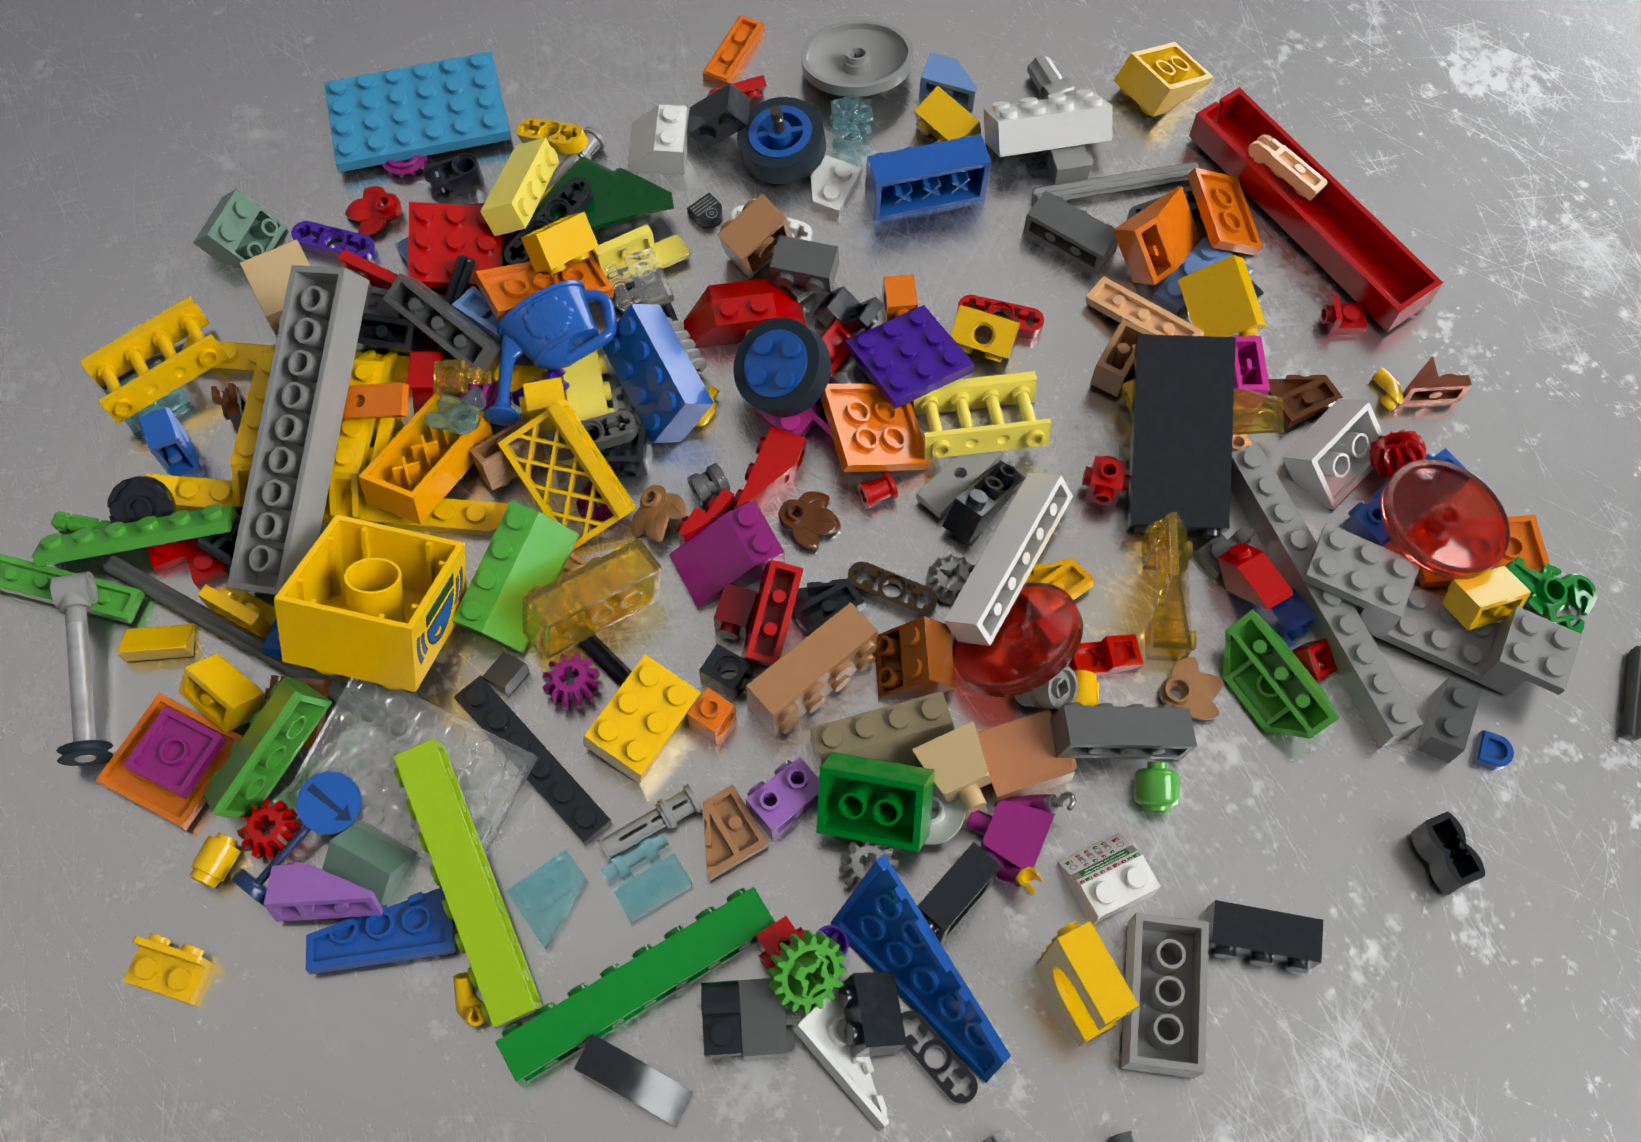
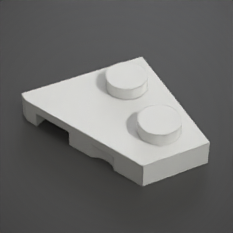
M825 155L821 164L811 173L812 208L839 218L862 176V168Z

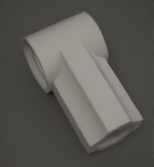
M1043 54L1035 57L1028 64L1027 72L1039 89L1040 100L1048 99V95L1062 93L1065 96L1076 95L1073 82L1068 77L1062 78L1049 57H1045Z

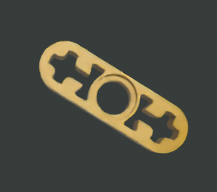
M527 118L519 123L516 128V134L522 143L546 137L550 146L559 153L577 154L588 145V138L583 129L575 124Z

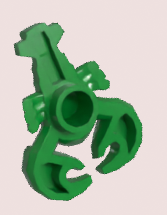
M1517 557L1514 561L1506 564L1505 567L1531 591L1526 602L1534 611L1543 614V618L1580 634L1582 633L1585 624L1584 620L1578 619L1575 625L1571 626L1570 621L1576 619L1575 615L1570 614L1557 617L1556 613L1561 612L1566 607L1567 599L1575 610L1581 607V600L1582 610L1580 615L1585 616L1590 613L1596 602L1597 593L1596 587L1589 578L1579 573L1567 574L1562 578H1557L1556 576L1562 572L1561 569L1547 563L1542 566L1540 572L1525 568L1524 558Z

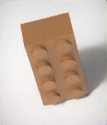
M850 602L746 685L749 711L774 738L781 732L787 734L798 724V718L805 712L812 713L817 710L825 701L824 697L832 690L835 692L840 691L850 681L849 677L858 669L862 672L874 662L878 630Z

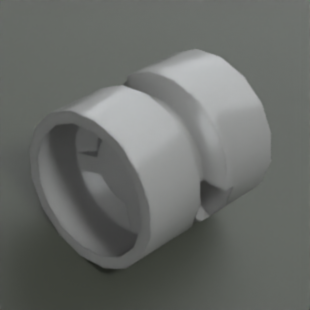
M1026 663L1021 665L1016 671L1013 679V692L1017 702L1022 706L1059 710L1064 704L1075 702L1078 693V681L1074 671L1069 667Z

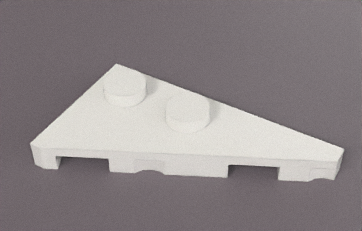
M834 987L832 992L835 995V999L831 1000L825 997L823 999V1008L819 1009L815 1005L792 1030H794L796 1035L879 1131L889 1123L886 1115L887 1108L883 1096L877 1095L870 1074L874 1071L870 1056L856 1058L851 1056L850 1046L847 1045L844 1035L846 1026L845 1013L838 999L840 988Z

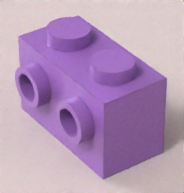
M800 756L793 762L787 760L775 770V776L766 783L763 781L757 783L747 793L749 797L745 799L746 807L772 840L818 804L819 778Z

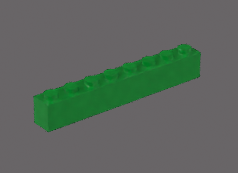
M752 887L747 891L745 888L736 890L726 898L727 903L717 909L713 906L706 908L695 916L696 921L685 928L679 925L671 929L663 936L664 941L654 947L651 944H647L639 948L632 954L633 959L622 966L619 963L609 966L600 973L601 978L589 986L587 982L577 985L567 993L569 998L557 1005L554 1002H550L539 1008L534 1013L536 1017L527 1023L517 1022L503 1030L501 1033L503 1037L495 1041L515 1082L523 1086L585 1048L592 1034L599 1038L605 1036L756 944V935L775 923L756 889Z

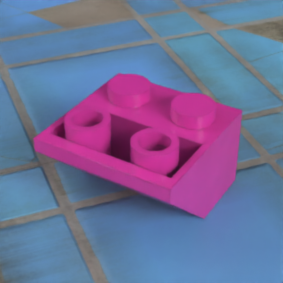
M1230 336L1236 337L1233 409H1260L1270 390L1261 336Z

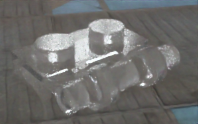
M653 247L625 256L624 260L627 267L618 269L615 263H610L605 267L607 278L617 296L615 301L618 308L623 310V312L627 310L630 304L641 301L643 304L660 306L674 301L673 292ZM633 280L636 288L627 291L626 282Z

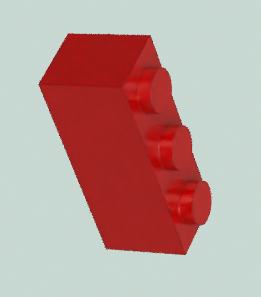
M773 559L765 564L741 654L742 658L766 667H770L780 659L804 568Z

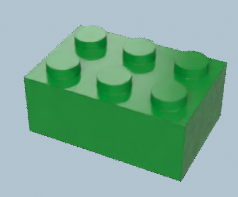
M832 752L820 766L816 833L919 852L930 835L935 770Z

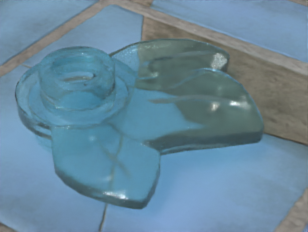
M478 387L471 389L463 399L448 394H441L438 402V411L425 415L424 419L427 425L433 429H450L455 434H468L480 424L479 414L486 406L485 395Z

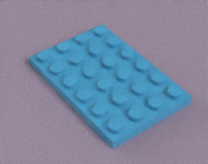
M492 51L324 82L335 162L339 172L388 163L387 160L396 162L412 159L415 155L419 154L422 157L511 140Z

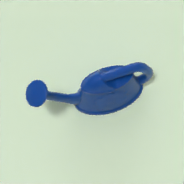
M567 280L532 294L512 308L497 327V334L502 337L497 398L494 405L484 411V418L490 423L504 426L512 425L519 420V414L510 405L509 396L514 364L521 355L525 354L538 368L558 370L571 366L613 340L617 333V320L612 299L605 292L596 289L585 290V286L581 281ZM588 302L599 303L602 307L605 328L600 334L597 326L594 324Z

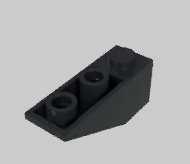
M1000 460L955 498L942 527L969 544L987 527L1021 486L1026 477L1013 466Z

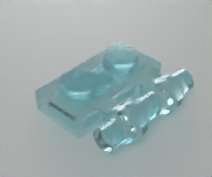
M663 833L651 840L649 837L639 842L640 847L625 856L619 854L611 859L613 863L601 869L607 882L619 875L623 879L624 883L613 889V892L631 923L693 886L692 881L675 853L663 860L660 858L658 851L669 845ZM648 858L652 866L634 877L630 868Z

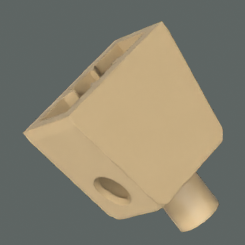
M973 721L912 749L922 768L935 770L934 785L947 803L961 798L967 813L975 812L986 806L987 803L980 788L990 784L992 781Z

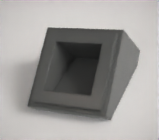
M503 652L482 677L486 682L509 697L530 671L527 664L522 660Z

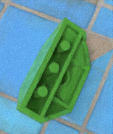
M1254 610L1248 612L1225 630L1226 643L1223 678L1265 732L1312 739L1340 719L1324 690L1285 641Z

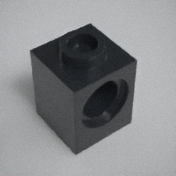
M716 644L699 670L701 683L734 702L740 693H747L746 685L754 680L752 676V663L719 644ZM725 670L737 672V675L731 679H725L720 676Z

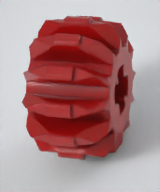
M1402 429L1399 432H1390V434L1380 436L1379 440L1370 444L1369 460L1371 466L1374 467L1375 472L1380 477L1390 476V478H1395L1399 475L1405 477L1407 473L1416 472L1418 467H1422L1425 464V458L1427 457L1425 452L1427 451L1426 446L1421 439V435H1417L1415 431L1410 430L1406 432Z
M265 799L262 809H259L256 805H251L250 809L253 814L250 817L240 816L241 822L246 826L237 830L238 836L244 839L241 846L245 851H252L251 855L256 859H261L265 855L271 861L277 856V852L281 851L295 836L293 834L302 828V825L295 821L298 817L297 812L294 809H288V805L285 802L278 801L274 805L271 800ZM275 825L273 830L269 829L270 826ZM266 830L271 832L270 834L265 835Z

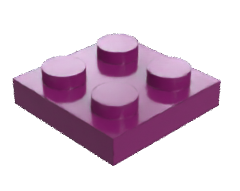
M165 706L123 766L187 800L227 739L223 735Z

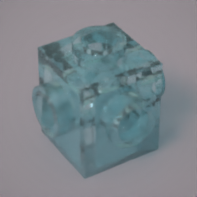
M846 96L831 101L832 115H830L832 128L845 141H856L864 135L872 133L870 122L874 121L871 106L867 105L860 97Z

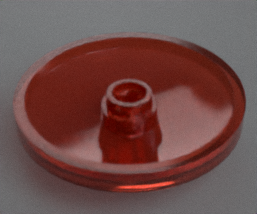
M1434 459L1417 460L1400 468L1389 479L1383 489L1380 509L1384 526L1390 538L1407 558L1426 571L1450 579H1470L1488 572L1504 557L1510 541V527L1506 512L1494 492L1470 471L1446 461Z
M1025 583L990 646L958 642L956 638L954 639L952 648L954 666L964 682L971 689L983 695L1009 697L1032 691L1053 679L1072 660L1083 635L1081 613L1072 597L1063 589L1048 583Z

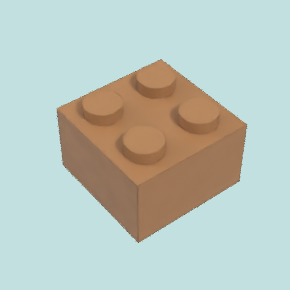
M763 193L757 199L752 198L744 205L742 212L735 219L727 220L717 234L726 255L749 279L772 260L779 235L793 237L787 218Z

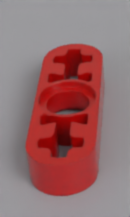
M966 295L958 302L957 312L959 306L963 305L983 312L988 310L987 313L990 314L1003 312L1010 320H1013L1014 316L1018 317L1017 322H1020L1017 337L1033 339L1042 332L1044 316L1035 308L976 295ZM1027 320L1033 321L1032 327L1026 326ZM984 325L979 327L981 329L991 331V329L988 326Z

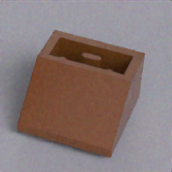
M922 616L878 634L875 657L879 699L919 698L940 691L944 693L956 688L951 632L946 624Z

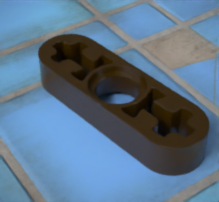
M863 561L854 563L848 570L847 578L859 594L865 598L917 619L922 616L930 618L936 611L937 595L933 589ZM862 573H866L867 580H864L862 584L858 583L857 576L860 577ZM877 578H880L878 589L875 591L873 590L874 583L876 584ZM890 583L896 584L900 587L901 594L897 597H888L884 594L883 587ZM909 590L911 595L908 597V603H905L906 593ZM922 597L927 598V604L923 608L917 607V601H920Z

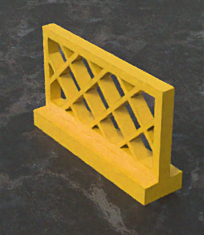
M567 400L557 401L548 407L546 411L498 442V445L546 516L559 523L561 522L557 517H562V524L566 527L568 519L585 523L583 536L577 539L573 550L637 509ZM548 418L556 427L554 441L537 437L540 423ZM533 429L532 436L525 435V433ZM560 437L563 438L565 443L560 442ZM518 438L531 440L528 458L516 456L509 444ZM536 442L553 445L550 463L533 460ZM559 447L570 449L573 453L574 461L572 468L555 465ZM521 462L527 463L526 469L524 468ZM532 464L549 468L546 486L534 483L530 477ZM578 464L581 465L584 471L578 470ZM554 469L571 473L568 490L551 487ZM577 474L589 477L593 483L590 495L573 492ZM540 490H545L544 496L542 495ZM597 491L602 498L596 497ZM550 492L567 495L564 513L551 509L548 504ZM572 497L589 500L586 518L569 514ZM594 502L606 504L614 516L605 522L591 519ZM590 524L598 525L589 532Z

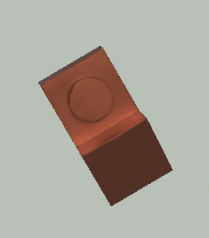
M1432 356L1403 392L1404 401L1402 404L1461 401L1472 386L1470 376L1455 375L1453 373L1438 376Z

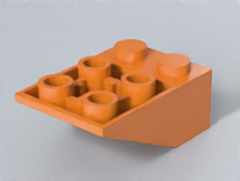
M1178 186L1113 229L1133 283L1157 284L1180 267L1201 239L1182 186Z

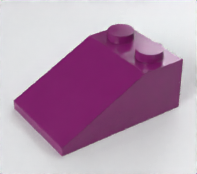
M755 500L725 513L669 554L697 609L719 600L725 583L745 588L762 579L765 564L771 559L785 563V552Z

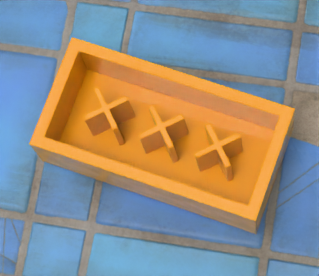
M434 394L358 476L366 503L421 525L474 464L469 449L475 448L476 444H480L481 441H486L487 438L492 437L491 425L484 418V412Z

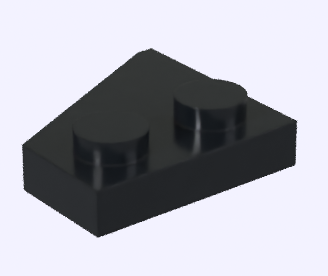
M848 578L832 580L828 583L820 581L807 583V587L798 588L792 616L808 637L850 602L859 611L866 609V604Z

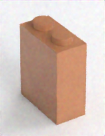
M1050 709L978 731L992 781L985 787L993 807L997 806L999 800L1031 795L1071 781L1075 773L1074 769L1077 768L1075 758H1057L1050 721L1053 716Z

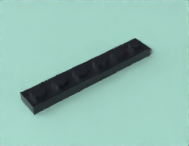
M481 675L454 696L456 702L585 846L612 824L611 819Z

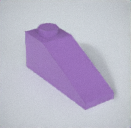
M290 862L287 865L272 866L264 906L276 922L380 916L383 913V908L373 891L308 863Z

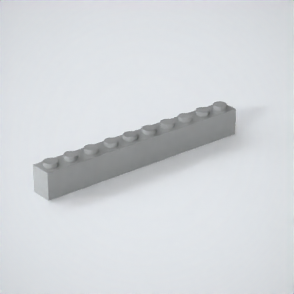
M1257 443L1232 452L1231 490L1276 569L1293 591L1292 597L1316 639L1327 640L1337 667L1335 672L1379 749L1408 738L1423 723L1353 603L1302 581L1317 542L1260 445Z

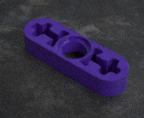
M311 221L299 222L291 231L293 240H298L304 252L337 259L345 249L371 262L377 257V249L372 238L364 234ZM332 239L342 240L338 247H327V243Z

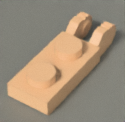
M1269 134L1261 135L1256 142L1254 141L1249 145L1248 152L1251 158H1254V161L1265 163L1277 177L1283 178L1294 187L1297 194L1306 197L1309 201L1327 185V180L1285 145L1280 144L1274 138L1272 139Z

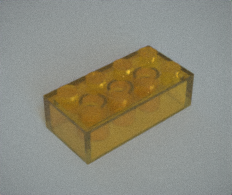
M640 538L631 543H622L613 552L603 557H594L585 566L573 572H564L555 581L543 587H534L523 596V633L541 659L546 661L658 601L662 567Z

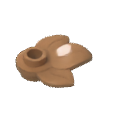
M661 485L648 487L643 492L640 498V507L633 515L631 521L633 536L638 537L645 532L653 540L662 542L669 519L679 520L687 517V508L684 500L678 494L668 493Z
M1187 657L1175 663L1172 668L1171 677L1164 680L1161 684L1159 695L1165 705L1171 704L1175 708H1189L1192 719L1211 720L1220 714L1212 700L1220 692L1224 681L1214 675L1200 673L1196 658ZM1177 690L1181 694V698L1173 697L1170 691Z

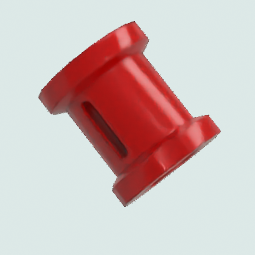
M888 471L882 473L880 478L867 483L862 481L857 484L859 495L867 509L872 508L875 503L887 498H898L895 481Z

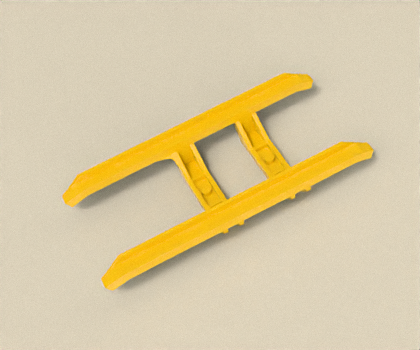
M190 337L186 338L182 350L193 345ZM217 341L229 358L209 371L214 374L253 377L230 460L232 480L147 473L146 476L153 477L164 483L172 492L176 503V510L191 512L202 510L213 504L221 506L234 504V507H243L276 344L263 345ZM368 350L365 353L355 352L349 385L406 384L410 356H399L397 352H389L387 355L377 354L375 350ZM444 359L446 392L458 393L459 388L467 377L475 378L480 376L483 379L498 382L500 364L492 376L474 373L459 360ZM514 365L510 394L512 395L513 392L523 387V384L531 382L536 378L540 381L544 380L548 370L536 366ZM376 419L342 420L322 523H330L335 515H341L368 522H383L386 526L406 530L493 537L509 503L444 498L421 525L367 504L358 476L369 465L368 452Z

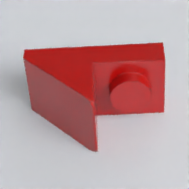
M443 351L410 352L406 384L409 385V388H412L414 415L434 394L447 398Z

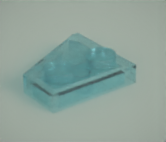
M565 849L506 892L544 948L547 949L553 942L552 938L562 920L566 919L572 908L573 900L580 894L587 879Z

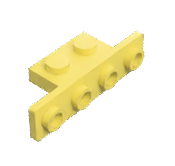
M647 224L598 245L599 247L593 249L596 261L613 288L646 277L691 256L690 250L678 234L654 243L653 233Z

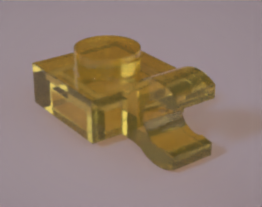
M435 361V394H468V384H492V371H483V368H469L468 361Z

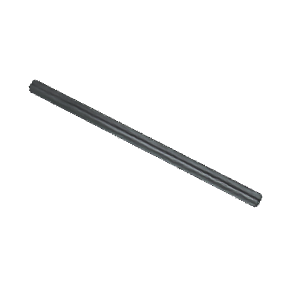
M111 556L104 564L103 569L111 576L133 588L140 589L150 598L288 676L329 680V699L396 737H401L407 730L409 723L405 718L332 677L319 673L312 668L282 662V658L265 656L262 648L265 642L264 639L122 559Z

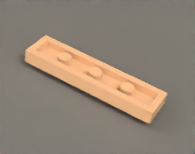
M1105 276L1085 296L1086 304L1120 323L1122 319H1125L1157 335L1203 336L1204 334L1203 330Z

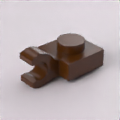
M228 383V388H225V391H219L216 386H211L212 401L215 404L222 405L225 419L230 420L238 431L246 404L245 397L234 383Z

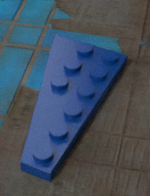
M883 854L873 863L830 924L840 927L845 931L849 943L877 972L894 971L897 992L916 1012L920 1013L946 1043L987 1083L1011 1055L889 860Z

